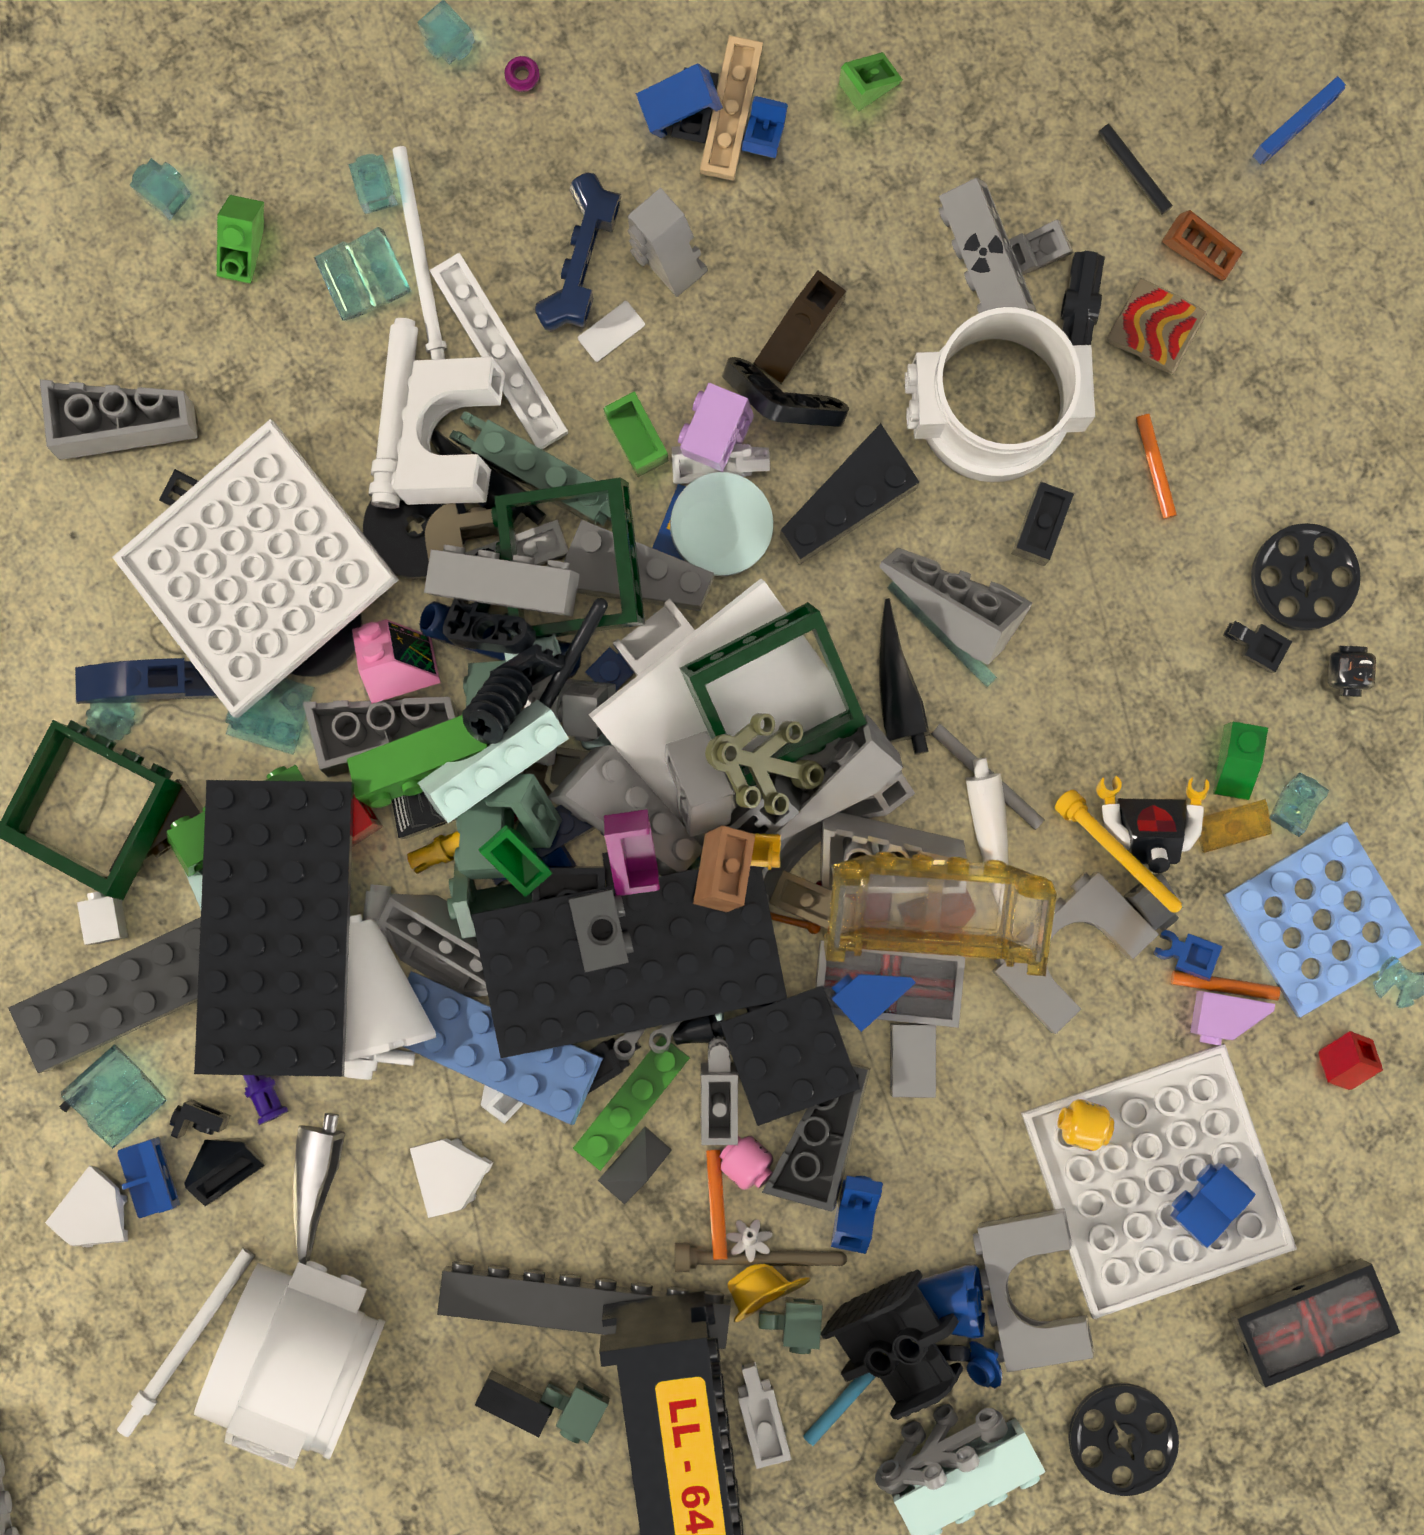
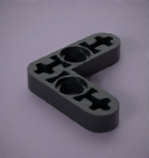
M728 358L722 377L741 396L748 398L750 405L762 416L775 422L841 427L849 411L846 403L834 397L783 392L754 364L741 358Z
M489 548L482 549V550H486V551L495 552L494 550L489 549ZM460 599L453 600L442 628L443 634L455 646L462 648L520 654L533 646L536 640V631L523 618L490 614L488 610L491 604L479 602L468 604V601ZM495 625L493 634L483 639L485 630ZM507 633H509L510 635H513V636H514L513 639H512L511 637H509V636L507 635Z

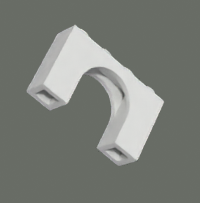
M493 357L414 360L412 374L407 380L409 390L407 405L402 411L404 424L402 437L397 443V468L392 474L393 490L407 505L484 503L487 501L491 469L478 454H433L430 449V440L438 422L455 409L472 406L501 405L505 373Z

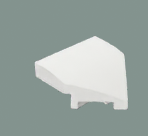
M445 1138L410 1148L428 1218L466 1208L468 1203L475 1200L477 1196L475 1193L484 1175L490 1171L493 1162L485 1156L481 1158L463 1146L462 1141L458 1138L452 1141Z
M89 1165L45 1223L70 1246L93 1247V1245L128 1242V1230L124 1229V1205L127 1202V1196L121 1195L120 1189L97 1167Z

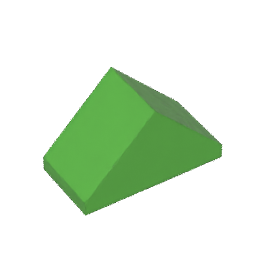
M881 52L845 62L841 67L839 85L859 112L896 87L903 79L886 55Z

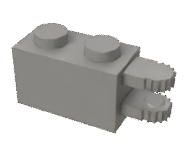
M718 1035V1037L714 1036L713 1039L711 1038L709 1042L708 1063H701V1144L738 1145V1071L735 1063L730 1062V1049L726 1039Z

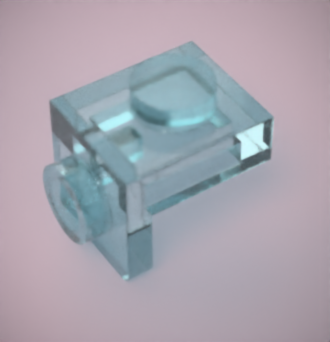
M1298 773L1283 788L1269 819L1300 837L1306 831L1317 806L1327 797L1329 790L1320 785L1315 779L1307 777L1303 773Z

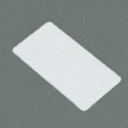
M624 301L579 335L578 340L594 361L598 362L642 329L645 323L629 302Z

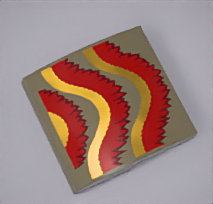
M1140 278L1109 333L1107 340L1110 345L1140 356L1143 363L1173 375L1207 314L1206 311L1186 299Z

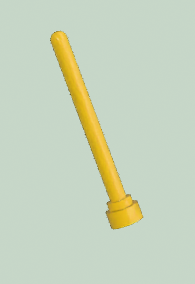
M1072 789L1065 792L1058 799L1055 810L1065 820L1081 824L1170 912L1177 913L1181 910V901L1088 812V806L1084 797Z

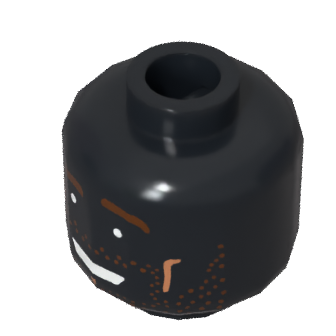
M1339 646L1338 651L1330 655L1328 684L1332 688L1340 689V696L1362 697V690L1371 689L1375 685L1376 657L1372 653H1368V647Z

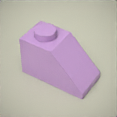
M1197 991L1190 1033L1199 1034V1042L1221 1046L1222 1039H1236L1274 1012L1275 1004Z

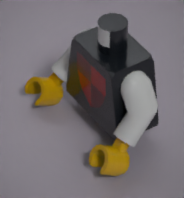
M1118 776L1113 778L1112 791L1105 787L1104 777H1102L1096 787V792L1100 798L1105 800V805H1102L1104 828L1142 864H1148L1151 872L1157 874L1166 872L1170 864L1180 862L1182 852L1189 851L1201 835L1204 807L1201 806V801L1207 796L1210 787L1209 781L1205 779L1204 790L1197 792L1192 788L1193 777L1189 780L1186 795L1191 800L1190 805H1186V800L1123 798H1118L1116 804L1115 796L1122 787L1120 778Z

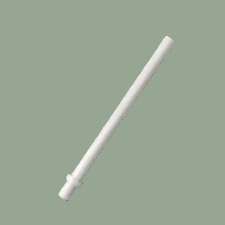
M398 146L393 148L392 151L428 343L425 345L426 353L431 355V360L445 359L444 351L447 350L446 341H442L407 150L405 146Z

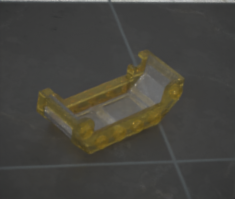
M877 852L875 855H864L832 865L833 884L828 932L825 933L824 939L826 961L844 962L845 951H854V956H861L862 949L1004 959L1007 967H1014V963H1026L1027 975L1046 976L1057 896L1051 880L1014 866L1006 865V863L999 860H986L984 863H974L962 857H951L946 861L934 860L931 856L916 854L912 858L897 857L896 854L891 852Z

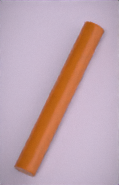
M1144 414L1136 417L1161 513L1163 519L1177 516L1151 417L1150 414Z
M1173 970L1171 976V984L1276 1001L1280 997L1279 986L1211 976L1208 982Z
M720 1150L706 1151L713 1260L728 1259L721 1158L719 1157L721 1154Z

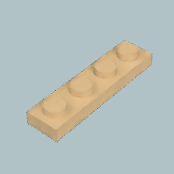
M729 35L717 89L723 109L713 110L700 174L732 181L735 179L762 55L763 42Z

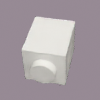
M92 892L87 894L88 900L77 902L84 945H94L128 938L122 900L105 896L100 892Z

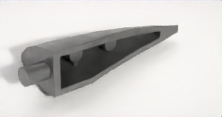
M335 1113L324 1114L322 1128L302 1125L298 1127L293 1179V1210L298 1259L300 1263L305 1265L307 1261H310L321 1212L340 1164L345 1132L337 1131L339 1115Z

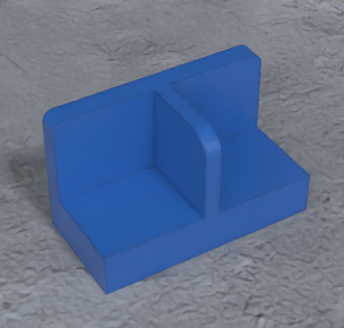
M159 1137L118 1150L117 1154L126 1179V1183L121 1186L123 1190L129 1189L138 1218L158 1212L162 1213L181 1205Z

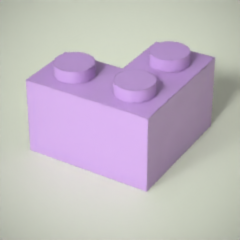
M708 383L705 392H698L692 408L695 414L690 424H684L678 438V443L681 444L680 449L685 457L723 472L734 445L743 443L754 415L748 398Z

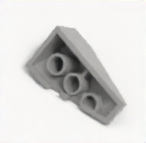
M901 548L895 549L881 561L879 566L958 648L967 652L972 658L982 661L987 665L1004 650L1032 606V602L1003 585L992 581L989 586L970 580L971 574L960 570L959 574L944 571L937 561Z
M867 714L864 715L867 724L859 727L852 736L841 738L833 747L838 752L830 763L824 766L819 764L824 771L822 783L814 789H807L806 791L801 789L803 793L800 812L774 833L781 835V841L878 793L885 785L890 786L899 778L903 768L900 754Z

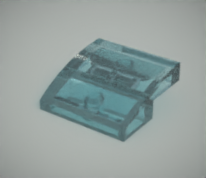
M380 227L371 230L350 243L342 241L314 257L342 321L364 315L412 292L385 231Z
M115 1044L61 1091L62 1099L85 1118L88 1127L112 1149L167 1101L166 1097Z

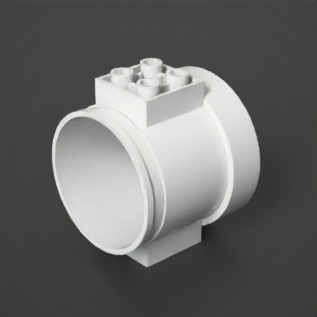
M1003 307L979 313L957 328L939 352H918L913 363L908 364L907 372H905V393L912 394V400L909 401V407H907L906 411L907 429H914V439H925L934 454L946 466L967 478L984 482H1004L1023 477L1039 468L1050 458L1067 432H1084L1095 418L1091 345L1073 346L1066 334L1055 323L1034 311L1016 307ZM989 339L1012 341L1032 350L1047 363L1058 384L1060 411L1056 426L1039 438L1018 444L995 443L970 432L955 417L945 397L943 368L948 360L962 348L975 342Z
M307 1261L306 1265L298 1262L292 1276L260 1263L256 1265L225 1331L194 1412V1416L227 1428L224 1443L294 1469L302 1449L308 1452L309 1450L314 1451L330 1460L386 1322L382 1319L377 1320L366 1316L364 1312L359 1311L367 1290L361 1287V1281L344 1274L340 1278L326 1273V1267L312 1261Z

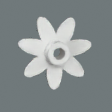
M758 1219L754 1220L749 1228L745 1223L737 1220L736 1227L739 1233L726 1234L727 1240L737 1243L731 1250V1255L733 1256L739 1255L745 1250L748 1261L753 1262L756 1251L765 1255L770 1253L769 1248L763 1242L769 1240L772 1237V1233L769 1231L759 1232L760 1221Z

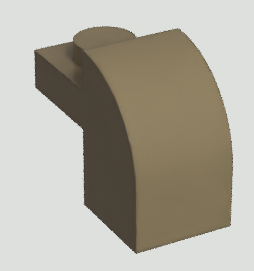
M456 503L445 504L437 509L430 517L425 530L428 561L431 549L443 551L444 545L464 548L463 540L498 535L497 528L494 527L492 521V509L486 510L483 507H475L467 510L464 514H459Z

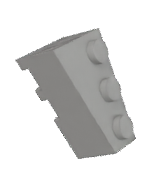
M659 188L628 215L629 229L627 231L630 235L629 243L633 247L630 250L631 254L641 266L644 267L648 264L676 297L708 271L707 266L698 258L701 255L699 248L696 245L691 248L689 244L694 236L684 213L662 188Z

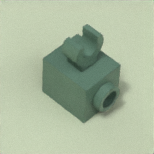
M786 1297L784 1313L759 1310V1329L783 1330V1346L790 1347L789 1352L811 1354V1349L820 1348L822 1301Z
M578 1381L571 1395L559 1387L548 1383L541 1401L562 1410L556 1427L561 1429L560 1434L564 1438L574 1443H579L582 1440L588 1444L609 1404L610 1397Z

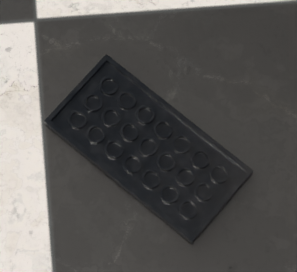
M206 780L194 1074L344 1077L354 809L353 782Z
M750 866L745 903L743 906L729 912L693 904L699 868L659 876L660 889L657 891L621 896L626 916L619 917L622 932L629 931L634 952L627 954L629 963L585 972L568 898L612 888L613 895L616 896L614 885L473 913L472 918L500 1058L786 999V989L761 867ZM599 919L593 923L591 933L598 939H605L612 933V924L606 919Z

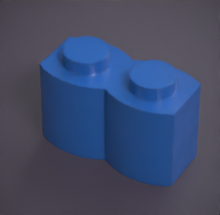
M1219 1162L1215 1166L1210 1163L1200 1171L1196 1177L1199 1183L1190 1193L1185 1190L1174 1200L1172 1207L1175 1209L1170 1214L1175 1221L1206 1248L1225 1231L1231 1221L1248 1206L1256 1195L1228 1167Z

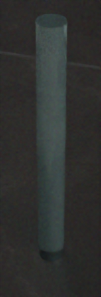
M894 582L887 587L986 687L997 678L981 661L972 658L967 652L958 648Z

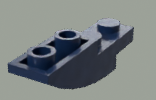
M184 658L131 660L75 667L76 704L146 703L152 699L218 698L192 662L184 661Z

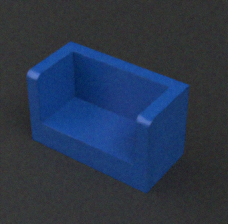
M698 63L636 93L650 133L659 138L667 136L666 127L707 107L715 111L723 109L709 70Z

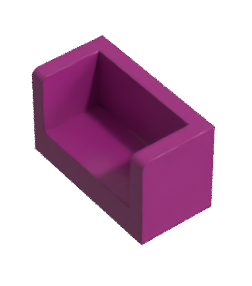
M648 809L604 815V836L616 895L623 896L659 890V869Z

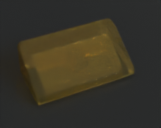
M1266 799L1203 816L1202 832L1199 837L1202 852L1213 851L1272 834Z

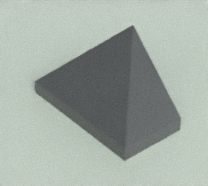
M645 1126L598 1181L625 1205L649 1180L672 1149Z

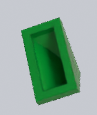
M507 825L478 849L524 897L529 895L552 874L550 868L524 837Z

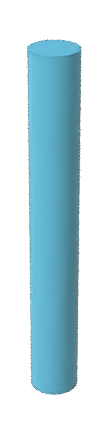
M867 1373L855 1378L803 1435L804 1439L814 1446L875 1379V1376Z

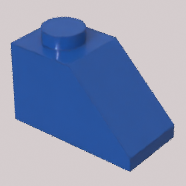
M847 973L832 987L836 993L830 998L858 1030L862 1032L916 982L908 976L856 974L852 978Z

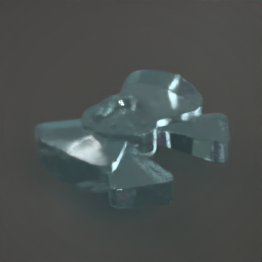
M1395 956L1390 957L1384 962L1379 970V980L1373 982L1375 992L1379 998H1382L1394 984L1401 990L1396 1001L1398 1008L1412 1006L1414 1004L1413 999H1419L1424 995V972L1413 973L1411 970L1403 967Z

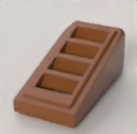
M1191 210L1178 215L1162 240V243L1222 281L1226 280L1243 253L1239 247ZM1186 228L1190 229V231L1184 239L1181 236L1185 232ZM1198 235L1203 237L1197 247L1192 245ZM1212 243L1215 246L1207 257L1204 252L1209 244ZM1223 250L1227 254L1220 265H1218L1215 261Z

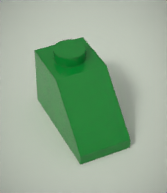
M1234 721L1224 725L1213 789L1214 795L1243 800L1250 799L1263 763L1268 727Z

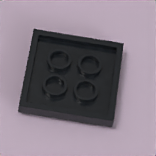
M823 985L720 1022L757 1126L860 1089Z

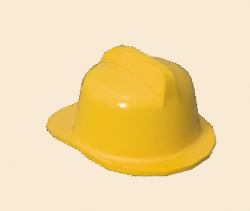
M754 1264L747 1267L727 1284L739 1312L734 1318V1323L746 1319L766 1304L801 1288L810 1282L811 1278L805 1277L789 1282L773 1266Z

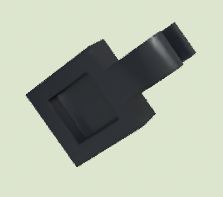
M1234 621L1233 624L1229 623L1223 636L1231 641L1246 646L1241 655L1242 657L1270 673L1277 671L1292 643L1291 640L1263 624L1258 625L1254 632L1243 624Z

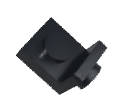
M191 1099L184 1102L183 1106L178 1105L174 1110L170 1120V1125L174 1127L171 1136L177 1139L184 1136L190 1121L194 1122V1129L213 1135L214 1131L220 1132L226 1129L231 1115Z

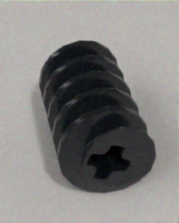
M511 666L498 667L490 674L463 713V724L473 738L489 745L496 744L502 739L503 734L507 732L509 726L515 721V717L526 705L528 696L533 692L532 684L528 677L522 671Z

